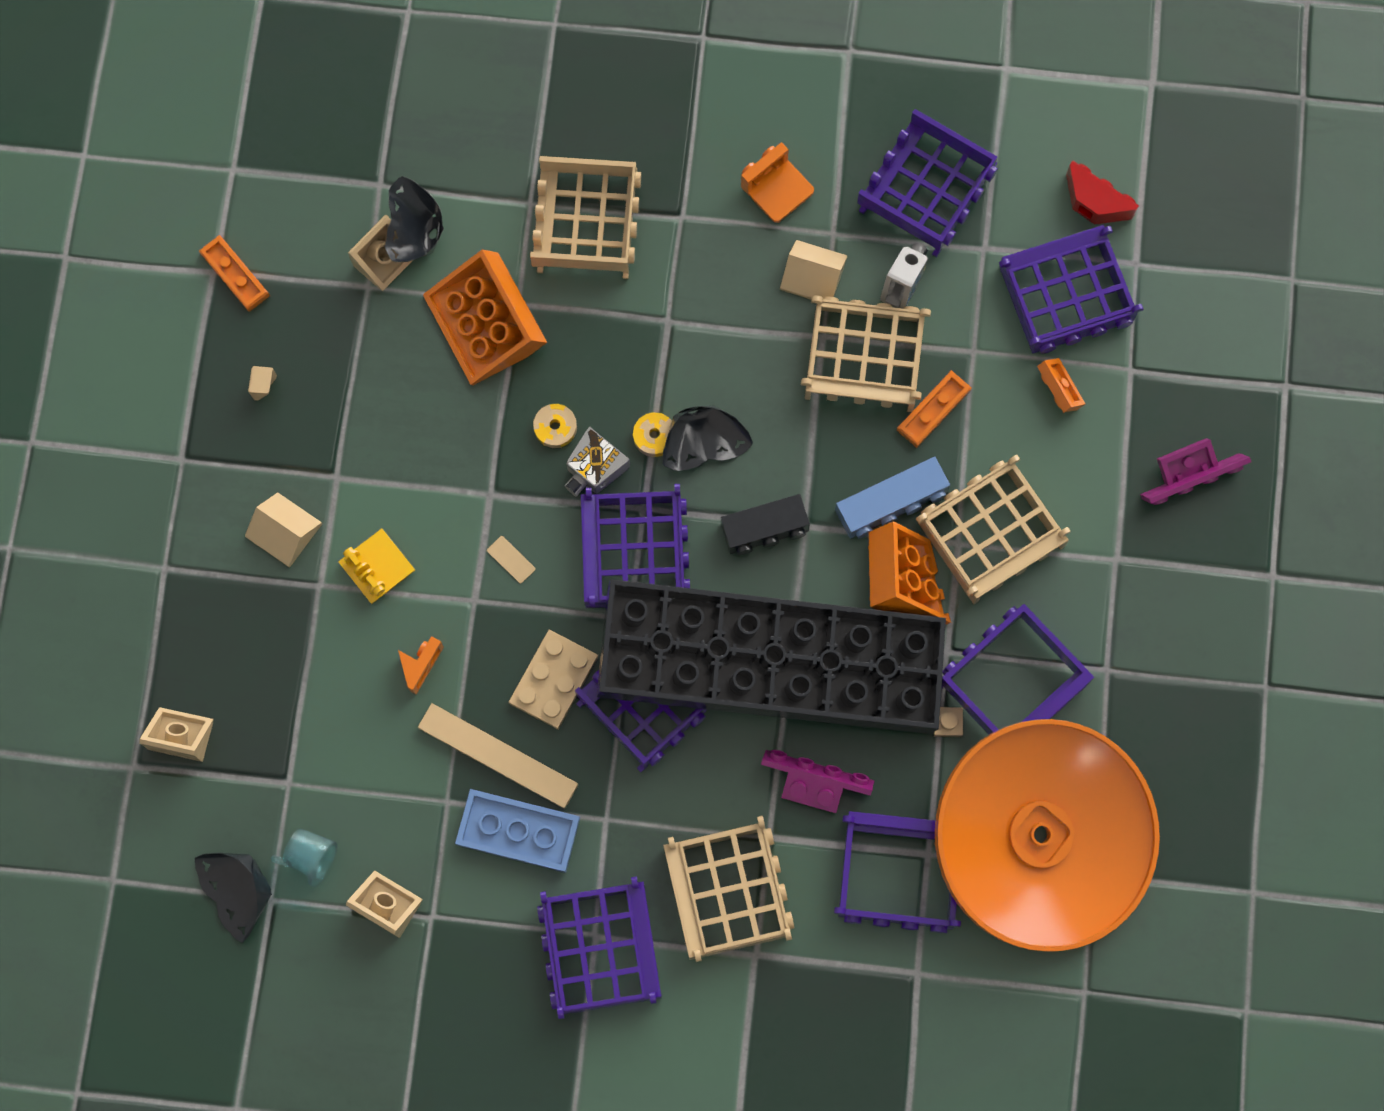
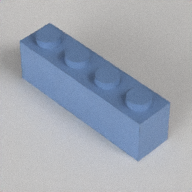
M933 457L836 503L835 511L849 538L857 536L859 539L867 536L868 532L872 531V528L880 524L884 526L897 521V516L905 512L907 515H911L922 508L921 505L926 502L936 503L944 499L949 490L950 483L936 457Z

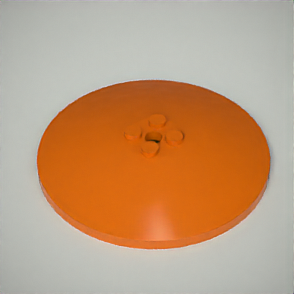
M1040 719L1019 722L999 729L980 740L963 756L950 774L942 791L936 813L935 848L937 860L946 886L958 906L977 926L988 934L1008 944L1030 950L1048 952L1075 949L1091 944L1115 930L1132 914L1144 897L1151 883L1159 854L1160 835L1157 809L1149 786L1139 768L1109 738L1091 728L1069 721ZM1039 826L1044 827L1047 832L1046 840L1041 843L1034 837V832Z

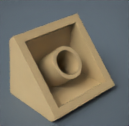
M384 215L348 252L353 266L382 291L412 262H394L388 256L385 243L391 219L387 215ZM394 231L395 236L393 240L398 239L396 231ZM392 250L395 254V258L397 259L398 254L394 250Z
M796 240L788 256L780 290L811 300L812 296L815 295L823 298L834 297L847 255Z
M276 493L256 507L245 537L290 568L320 528L322 522L281 494Z
M159 707L142 734L140 744L151 751L203 762L213 719Z
M374 871L349 898L346 906L400 938L423 899Z

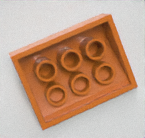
M480 250L423 294L470 385H475L527 358L547 343L497 252Z

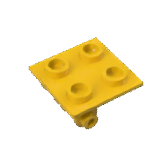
M382 528L357 548L353 549L350 547L343 552L345 557L338 561L371 604L415 571Z

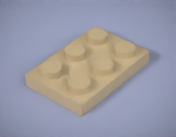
M548 630L509 700V704L559 730L577 697L575 690L578 687L582 688L598 659V655Z

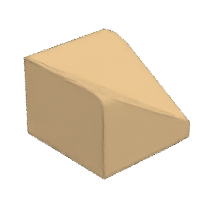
M253 366L251 369L248 391L254 400H260L269 394L270 385L277 377L273 368Z

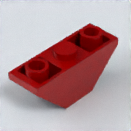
M1075 161L1070 163L1066 177L1072 209L1094 225L1133 219L1139 205L1136 204L1131 196L1118 192L1106 179H1099L1092 174L1086 165L1078 164Z

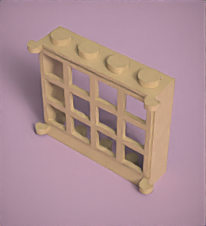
M540 156L541 175L537 187L539 197L538 205L535 207L536 228L533 230L534 250L530 254L532 266L537 267V273H543L544 266L623 271V279H628L629 263L634 264L635 248L631 247V238H636L637 222H633V213L639 212V197H635V189L641 187V172H637L636 162ZM558 173L578 174L576 191L557 190ZM583 174L603 175L602 193L582 191ZM608 177H628L627 194L607 193ZM556 196L576 197L574 215L555 213ZM581 198L601 199L600 215H580ZM606 200L626 201L625 218L605 217ZM554 220L574 221L572 238L552 237ZM579 221L599 223L597 240L578 239ZM604 223L624 224L623 242L603 241ZM552 244L571 245V254L551 253ZM577 245L596 246V256L576 255ZM602 247L622 248L621 258L603 257Z
M817 295L812 296L811 303L817 304L808 376L801 379V385L806 386L805 399L810 400L811 393L827 394V400L837 401L838 396L854 398V403L864 404L865 399L881 401V406L886 408L892 407V403L908 404L907 412H912L915 399L921 400L922 393L917 392L916 388L924 318L931 316V310L925 308L919 310V308L913 306H906L902 309L894 308L887 303L869 305L861 300L844 302L839 301L835 297L823 298ZM821 311L841 313L840 328L819 326ZM847 314L867 316L865 331L845 329ZM872 318L893 319L891 334L871 332ZM898 320L918 322L916 337L897 335ZM819 332L839 335L837 353L816 350ZM844 335L864 338L862 356L842 353ZM870 339L890 341L888 359L868 357ZM896 342L915 344L913 362L894 360ZM815 357L836 359L834 377L813 375ZM841 360L861 362L859 380L839 378ZM867 363L887 365L885 383L865 381ZM893 366L912 368L910 387L891 384Z
M1018 455L1013 456L1006 463L1003 460L996 463L989 469L991 471L984 477L977 475L967 483V488L960 492L958 489L953 490L944 497L945 501L938 506L931 504L916 518V521L973 604L979 602L980 597L992 589L995 591L1001 587L1007 579L1014 575L1022 574L1032 563L1037 560L1039 562L1044 560L1054 549L1058 547L1060 549L1064 548L1069 541L1066 535L1071 532L1068 527L1060 529L1015 463L1020 461ZM1005 473H1008L1018 487L1016 491L1008 496L996 481L997 478ZM991 483L1001 500L985 510L974 493ZM1021 494L1033 509V511L1021 517L1011 500ZM969 497L979 511V514L963 523L952 507ZM1006 505L1016 521L1000 531L989 514ZM947 511L958 527L941 537L930 521ZM1036 515L1048 530L1047 533L1038 539L1025 523ZM984 519L995 535L978 545L967 528ZM1020 526L1031 543L1015 553L1004 536ZM962 532L973 549L956 559L945 542ZM999 540L1009 557L992 566L982 550ZM977 554L987 571L970 580L960 564Z
M763 816L757 817L758 824L676 843L673 837H669V844L663 845L689 960L696 959V962L702 961L701 957L782 938H786V941L792 940L790 929H794V922L791 911L785 913L783 901L788 900L784 883H778L776 873L781 872L778 856L772 857L770 845H774L771 828L765 829ZM758 833L761 850L741 855L737 837ZM731 839L735 857L714 861L710 844ZM705 845L709 863L687 867L684 850ZM763 856L768 877L747 882L742 861ZM737 862L741 883L720 888L716 867ZM710 869L715 889L694 894L689 873ZM769 883L774 904L753 908L749 887ZM743 889L748 910L726 914L722 894ZM716 895L721 916L700 921L695 900ZM776 910L780 931L760 935L755 914ZM749 916L754 937L733 941L728 921ZM723 922L727 943L706 948L702 927Z

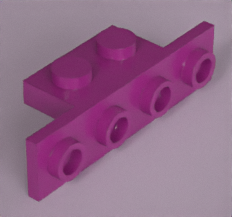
M1206 438L1157 458L1165 484L1140 494L1142 500L1153 505L1166 502L1169 499L1168 497L1173 494H1185L1192 491L1195 485L1215 482L1219 479V475L1239 472L1243 469V465L1251 463V459L1246 455L1238 453L1218 462L1211 440Z
M765 750L761 765L788 772L781 798L833 813L837 812L843 788L871 796L874 780L869 779L865 774L843 772L834 765H818L809 758L800 757L797 759L787 756L781 750Z

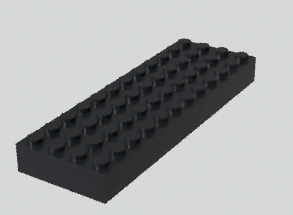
M611 579L607 588L597 697L932 734L939 729L946 618Z

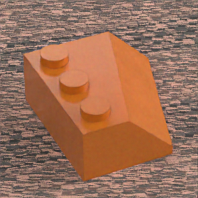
M894 521L868 532L870 607L882 611L946 618V625L950 624L949 613L944 614L941 600L945 599L943 589L938 588L935 579L938 569L930 539Z

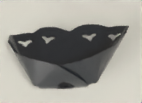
M401 176L389 189V208L392 220L387 230L385 249L391 261L409 262L432 254L444 227L441 209L435 199L415 181ZM403 184L404 192H399L397 194L396 191L401 188V185ZM433 229H436V237L434 239H430V232ZM394 231H396V235L398 237V239L393 240V237L395 236ZM392 250H394L398 254L397 259L395 258V254Z
M714 405L686 408L673 416L663 450L662 464L672 470L682 471L698 467L708 459L728 460L745 453L752 446L753 441L748 430L737 418ZM737 440L745 441L744 444H740L738 448H735ZM721 446H723V448H725V449L728 450V451H723V450H722L721 452H717V450H719ZM688 454L696 456L695 459L691 458L689 461H686ZM672 456L676 463L672 460L668 461L667 459Z
M210 853L195 857V868L203 891L208 897L217 902L218 917L223 926L235 939L243 943L251 934L272 895L267 879L263 876L255 859L253 860L249 854ZM203 861L210 864L207 872L205 871V865L202 863ZM209 881L218 882L217 890H214L213 884H210ZM227 909L235 912L232 920H230V914L227 913ZM238 927H246L245 935H243L241 930H238Z

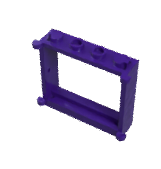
M1025 604L1021 605L1018 609L1015 606L1009 609L1002 617L1005 620L998 627L995 624L989 627L982 634L985 639L978 645L972 643L962 652L964 658L956 664L952 661L942 672L944 676L942 677L941 690L945 688L988 735L999 729L952 679L1019 618H1022L1074 672L1068 680L1022 722L1051 719L1094 679V676Z
M849 811L848 816H843L842 822H847L840 902L839 907H834V914H838V917H844V922L851 924H861L862 919L873 921V926L890 927V923L902 924V929L918 930L919 926L930 927V932L947 933V929L961 927V921L955 920L957 903L950 892L947 920L846 909L853 831L935 840V820Z

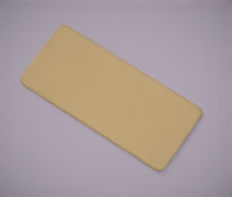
M500 536L487 549V552L519 583H522L535 571V567L503 536Z

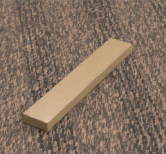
M431 703L418 726V729L563 809L566 808L579 785L575 781Z

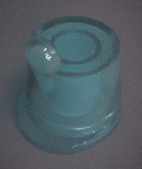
M301 828L290 838L283 858L273 854L271 861L297 869L308 876V884L315 887L326 876L335 858L338 845L335 841Z

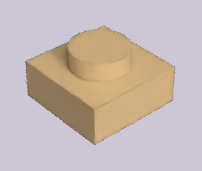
M940 707L939 729L934 732V737H962L963 708Z

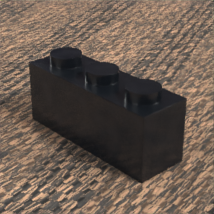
M800 494L721 517V527L730 554L737 553L738 556L752 552L753 548L763 545L764 548L779 544V540L790 537V540L802 538L810 528Z

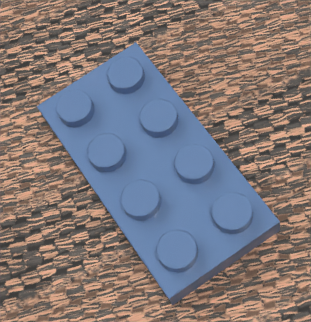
M470 789L455 844L566 873L580 816Z

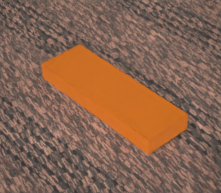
M220 235L199 250L201 256L248 312L270 296Z
M951 370L897 427L896 431L917 448L964 399L972 387Z

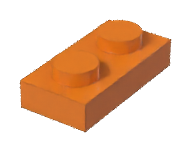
M1059 358L1045 360L1037 366L1043 382L1050 388L1054 395L1055 403L1062 409L1063 413L1078 410L1085 405L1084 400Z

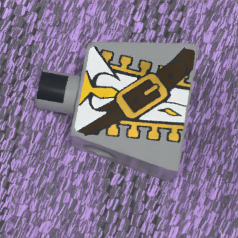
M589 427L566 463L567 470L573 477L565 484V488L576 497L586 486L592 488V491L597 494L630 467L629 458Z

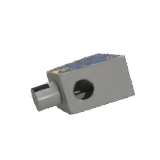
M914 243L912 248H902L886 276L880 301L890 304L894 308L903 309L908 305L924 274L928 261L926 256L928 249L924 245Z

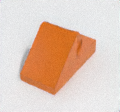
M432 636L428 642L424 641L417 652L418 660L398 650L407 686L415 695L418 693L444 648L442 642Z

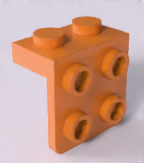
M782 142L776 147H769L763 153L762 158L755 164L754 162L748 164L743 169L741 175V188L775 223L782 221L814 194V187L788 160L789 149Z

